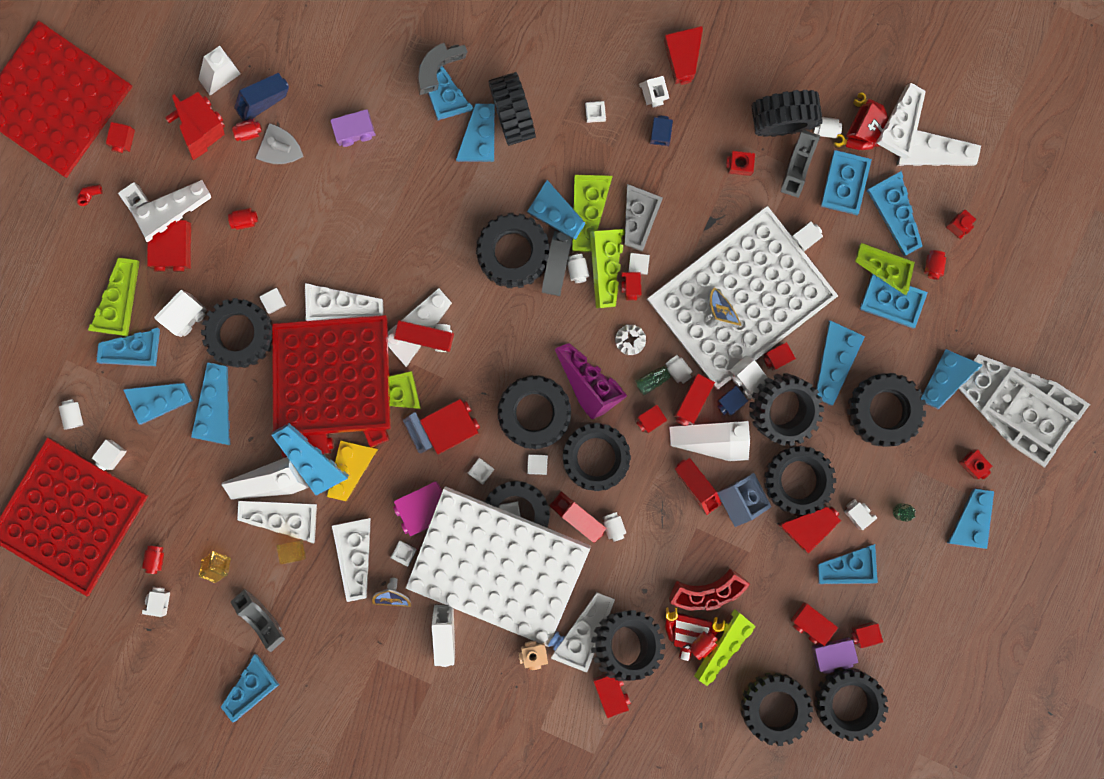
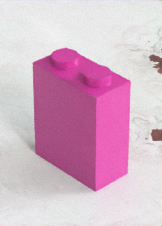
M438 481L394 501L393 509L396 515L401 516L403 520L401 526L405 534L409 533L412 536L429 528L442 494Z

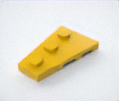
M340 441L335 463L349 477L329 488L327 497L347 501L378 449Z

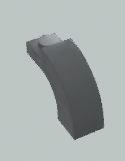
M442 43L427 53L420 65L418 74L419 95L438 90V70L445 64L465 59L467 55L465 45H453L447 50L445 43Z
M801 130L790 156L780 192L799 198L820 135Z
M554 230L542 287V293L556 296L561 295L572 238L561 231Z
M246 589L230 602L237 615L242 617L255 630L266 650L272 652L285 640L280 631L282 628L272 614Z

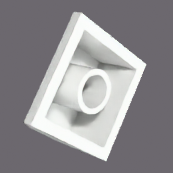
M180 290L154 318L173 334L182 337L190 333L192 330L191 326L195 322H200L205 317L207 309L192 294Z

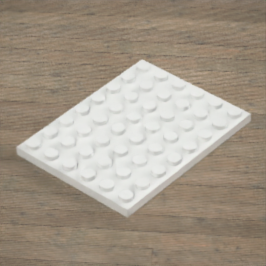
M767 206L647 300L708 379L715 382L714 386L718 390L732 379L733 375L729 370L746 355L757 360L838 297V295ZM714 287L729 301L742 327L718 322L712 328L706 325V322L713 317L709 307V294Z
M444 487L406 589L530 640L545 643V646H547L553 638L591 546L468 495Z

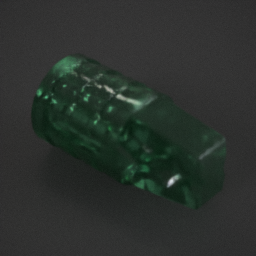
M663 366L635 381V384L644 396L661 386L671 378L668 369Z
M898 504L893 509V515L899 521L908 522L915 518L916 510L909 504Z

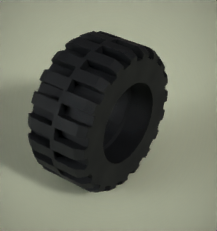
M508 213L506 216L501 214L497 216V219H491L488 225L481 230V235L477 239L476 255L481 270L489 280L494 281L496 285L501 287L506 286L511 289L513 287L522 288L524 285L534 283V280L539 278L546 269L549 257V243L543 228L533 218H527L521 213L519 215ZM519 234L528 240L531 246V255L523 266L511 269L504 267L498 262L495 256V247L499 239L505 235Z
M882 373L868 377V379L860 382L857 388H854L853 396L849 398L848 404H850V409H847V415L851 417L849 423L851 426H854V432L860 435L863 441L870 442L871 445L891 447L907 443L911 437H915L919 433L918 428H922L924 424L922 418L926 417V411H923V406L926 403L920 397L922 395L921 390L915 388L916 384L913 381H908L907 377L903 375L898 376L896 373ZM882 392L894 394L902 405L901 420L892 428L879 427L873 421L870 414L872 399Z
M529 375L517 379L502 393L498 403L497 415L501 429L512 442L524 448L540 449L554 444L564 435L571 419V404L563 388L554 380L540 375ZM531 394L545 397L552 406V419L541 430L533 431L524 428L516 416L519 402Z

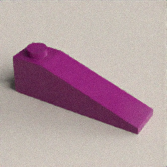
M570 343L555 349L581 407L592 420L604 415L627 397L626 393L611 377L608 379L600 373L601 369L598 366L593 367L589 364L587 357Z

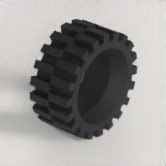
M517 72L489 80L493 101L508 146L536 138L530 109Z
M793 90L792 92L785 91L781 94L775 93L772 96L757 99L751 105L754 130L758 136L776 137L777 135L796 134V132H801V130L814 129V127H818L823 123L819 93L817 91L814 92V90Z
M232 298L233 301L227 299L222 301V305L217 303L213 306L215 310L213 312L209 310L206 314L209 318L207 321L203 320L202 325H205V330H201V335L205 336V340H202L203 345L207 346L208 349L206 351L222 364L236 368H246L250 364L256 365L259 359L263 360L266 357V351L270 352L272 348L269 346L270 342H272V326L270 324L272 321L266 315V312L254 303L238 298ZM235 315L247 316L254 326L252 342L241 351L228 350L223 345L220 337L223 323Z
M783 373V376L775 374L773 375L774 380L769 377L764 380L766 382L765 385L759 384L757 386L760 390L758 394L755 392L752 394L755 402H750L749 407L754 411L749 413L750 417L754 419L752 421L753 425L758 428L757 430L775 443L777 442L784 446L785 443L789 446H794L795 441L801 444L804 442L803 437L810 439L813 436L810 432L812 430L817 432L819 428L816 425L817 421L822 422L823 419L819 415V412H824V406L819 404L823 402L822 397L817 395L819 391L812 387L813 385L788 373ZM784 392H794L799 401L795 417L788 423L774 424L770 416L773 401Z
M588 424L577 429L569 437L563 450V465L567 475L575 484L586 490L602 491L616 486L624 479L630 467L631 455L629 444H627L625 437L617 429L606 424ZM589 439H603L614 450V465L608 473L602 476L588 475L578 464L577 455L579 448Z
M790 447L780 451L778 455L772 458V462L768 463V471L764 474L766 478L764 486L768 489V497L772 498V502L779 506L780 509L794 514L805 515L806 513H815L817 509L821 510L825 507L824 504L826 502L829 503L832 499L830 495L831 493L834 494L836 489L833 488V483H836L833 473L836 472L834 467L829 465L831 461L828 458H824L822 452H817L811 447ZM796 461L807 463L812 467L816 475V486L813 492L803 499L790 497L784 491L781 482L785 468Z
M510 481L501 484L491 491L484 501L498 508L500 503L508 497H523L534 508V523L546 528L548 527L550 517L548 503L543 494L531 484L522 481Z
M630 610L606 616L607 619H602L599 622L601 626L596 627L594 630L597 636L591 638V642L595 643V647L591 648V653L597 654V657L593 658L595 663H601L598 669L601 672H607V677L615 678L618 681L641 680L645 676L652 675L654 673L652 669L659 668L660 664L657 660H663L664 654L660 653V650L665 649V644L660 642V639H664L663 633L658 634L657 630L660 629V626L652 624L654 619L651 616L645 617L646 613ZM622 627L634 631L640 641L639 656L630 665H624L619 662L612 651L613 636Z
M850 668L843 669V671L837 669L832 676L827 674L825 676L827 680L824 683L821 681L818 685L821 689L815 692L817 701H814V705L818 710L816 711L817 716L821 719L822 724L841 739L846 738L848 741H854V738L862 741L865 735L869 738L874 736L872 731L874 729L879 731L881 729L879 726L880 721L885 723L887 719L883 716L884 712L888 713L889 708L885 705L888 699L883 694L885 692L883 687L874 678L855 668L853 670ZM845 686H859L864 690L867 697L865 712L853 721H844L837 718L833 711L835 694Z
M775 672V675L765 673V677L761 678L758 676L755 678L756 682H750L747 685L749 687L748 691L744 690L742 694L744 700H741L740 705L744 722L753 735L763 742L764 740L772 746L773 743L783 746V742H787L790 745L794 743L792 739L795 737L798 740L802 738L800 733L808 731L807 723L812 722L810 712H813V707L810 705V702H812L811 698L806 693L807 691L790 676L786 674L784 676ZM773 692L789 694L795 704L793 718L782 727L775 728L765 725L759 715L762 700Z

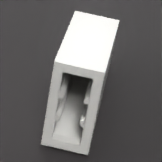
M218 46L204 56L198 80L208 94L212 95L241 73L224 50Z
M434 605L432 619L435 666L447 667L454 665L455 662L454 608L447 605Z

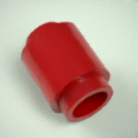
M254 118L236 123V126L232 127L236 141L241 140L244 142L260 137V132H262L259 121H255Z
M252 208L232 211L231 214H228V221L231 229L236 228V230L254 227L255 222H258V216Z
M931 250L929 255H927L924 274L928 275L927 278L938 280L939 277L944 276L947 259L945 252Z
M147 546L142 564V569H146L145 573L157 574V571H162L163 547Z
M703 631L691 643L692 646L689 650L697 659L701 660L706 658L718 646L716 643L718 639L710 631L708 633Z

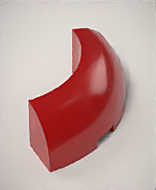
M730 568L720 579L707 585L692 586L677 581L671 591L669 602L677 607L691 611L714 610L721 608L722 605L730 601L736 600L749 587L750 583Z

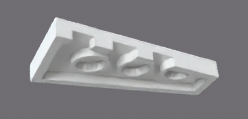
M912 83L906 85L876 142L878 145L904 159L911 157L925 90Z
M917 130L911 157L904 159L899 156L897 166H975L978 162L981 146Z
M200 180L135 208L131 212L143 236L149 242L153 239L152 236L154 234L163 232L167 229V225L174 220L176 222L183 218L182 215L184 213L193 211L209 200L211 196L203 180Z
M305 283L306 321L384 315L382 299Z
M437 289L401 321L434 328L435 324L440 321L452 303L440 289ZM395 325L388 331V347L407 367L421 348V345L395 340L394 336L397 325Z
M239 501L237 520L315 543L317 504Z
M371 518L332 526L347 602L367 598Z
M596 592L553 653L551 659L587 672L594 653H591V648L595 647V643L591 642V638L597 636L594 630L596 627L601 626L599 622L602 619H607L606 616L610 614L615 599Z

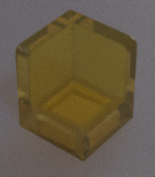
M303 540L276 545L280 564L306 559Z
M215 551L202 559L199 577L214 583L218 582L228 575L231 558Z

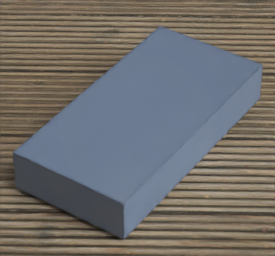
M416 412L403 419L418 453L421 454L432 448Z

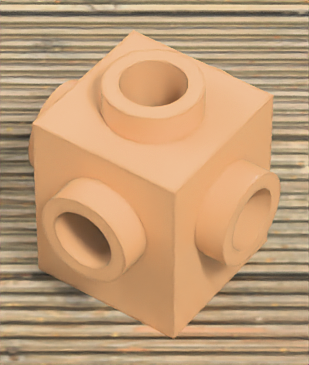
M529 641L525 643V646H522V652H519L520 664L524 663L525 668L537 670L541 668V665L548 664L545 643ZM534 653L536 657H531L530 654Z

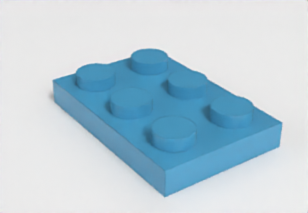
M834 150L820 206L858 215L872 159Z
M872 273L860 310L914 329L928 292L910 286L905 296Z

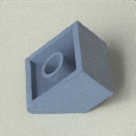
M755 473L717 492L735 527L755 519L772 507Z

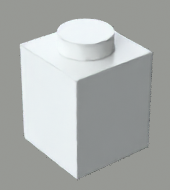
M810 222L794 234L792 238L805 251L821 239L823 235L821 234V228L817 224Z
M105 440L92 459L96 461L95 465L100 469L113 470L127 451L113 440Z

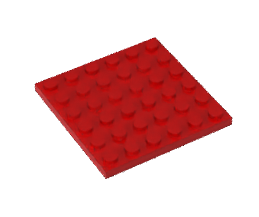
M38 20L0 73V132L67 178L133 86Z
M386 315L272 324L273 432L288 423L302 435L391 429L388 319Z
M47 438L0 516V546L83 595L89 596L148 498V495L108 471L100 469L94 463L55 440Z

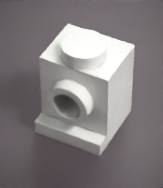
M664 76L649 79L639 84L642 87L646 105L652 104L653 108L664 105L663 101L669 99Z
M134 182L118 193L130 211L149 203L140 186ZM140 198V201L135 204V200Z
M856 499L852 500L846 506L848 509L844 511L859 530H864L877 519L876 515L869 514L871 511L864 503L861 504Z
M153 587L152 591L146 596L145 605H147V609L142 610V614L157 617L165 616L167 614L170 592L164 591L165 588Z

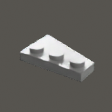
M628 184L625 245L642 252L663 197Z

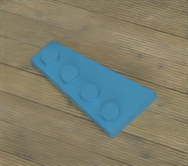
M902 171L869 188L867 192L902 254L906 256L922 247L917 224L912 214V206L908 200L907 188L903 182Z
M831 320L828 323L827 337L825 338L824 353L821 359L816 389L819 391L817 395L822 397L823 402L833 406L865 336Z
M207 362L191 438L230 445L227 366Z
M290 423L272 433V437L315 495L348 479L349 475L345 471L342 472L335 462L327 459L320 449L312 446L308 439Z

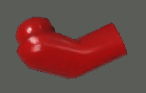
M101 185L82 188L77 196V204L79 206H86L93 195L102 194Z

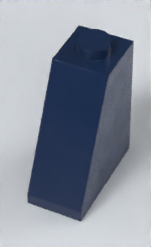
M277 73L239 90L234 109L242 121L256 117L285 98L289 90L287 81Z

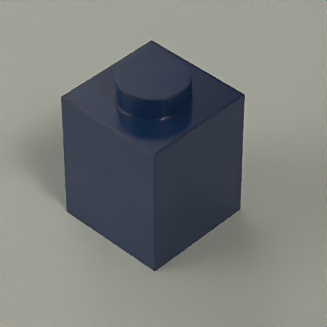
M662 115L657 118L654 117L650 144L669 146L673 124L672 119Z
M735 386L717 400L719 404L717 408L723 415L731 416L746 404L748 399Z

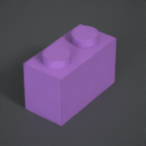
M367 109L331 119L335 138L339 146H351L355 141L361 140L364 142L371 140L372 136H376Z
M849 637L827 642L825 646L822 644L811 646L816 667L820 672L831 673L835 671L834 668L838 667L848 669L852 668L853 664L858 663L853 640Z

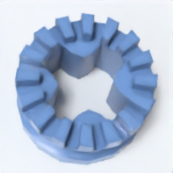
M557 631L547 646H552L553 650L556 651L565 636H560Z

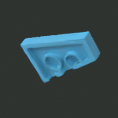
M442 66L437 72L438 90L428 93L437 121L473 111L474 109Z
M475 104L456 162H494L495 104Z
M548 180L527 211L533 217L575 240L585 225L581 217Z
M154 328L144 333L139 332L125 338L120 337L99 343L96 362L99 364L156 366L160 329Z
M945 349L921 399L925 400L926 404L939 409L982 367V364Z
M186 383L124 390L139 425L193 401Z
M972 489L963 508L964 511L947 543L987 549L994 491Z
M875 544L818 564V584L878 583Z
M254 654L247 669L243 671L240 680L233 687L221 706L231 722L237 721L280 685L257 654Z

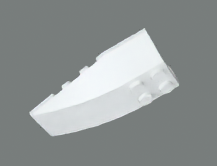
M978 354L974 361L982 364V367L959 390L1011 446L1045 468L1056 453L1059 445L1090 404L1057 382L1040 378V376L1026 373L1018 368L1004 365L1001 362Z

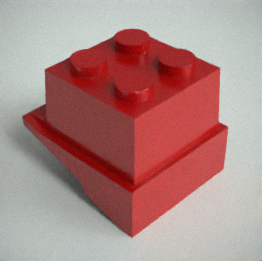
M197 92L180 102L174 94L172 98L176 110L164 118L170 124L180 117L182 124L179 126L189 154L194 161L207 152V148L225 135L223 130L225 125L222 122L221 115L217 111L214 112L211 108V103L206 96L202 97Z

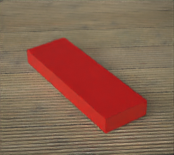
M398 320L394 339L450 352L454 333Z

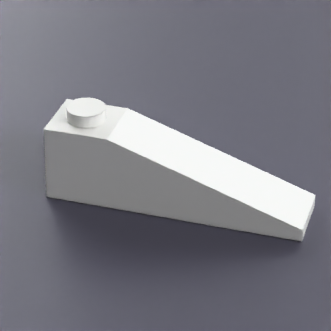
M749 421L669 427L670 445L673 447L726 461L749 460Z
M288 457L222 482V486L230 499L289 495L309 488Z

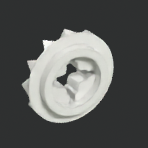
M625 325L616 334L617 348L626 355L638 354L646 344V335L636 325ZM628 332L632 337H639L634 341V348L630 342L623 343V341L628 339Z

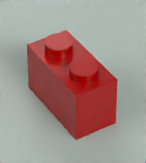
M803 602L790 620L794 623L793 628L801 634L805 631L810 635L808 639L817 646L819 643L825 646L838 629L836 625L805 602Z
M606 674L593 678L607 718L629 711L628 705L631 702L628 694H623L621 686H624L623 681L609 678Z

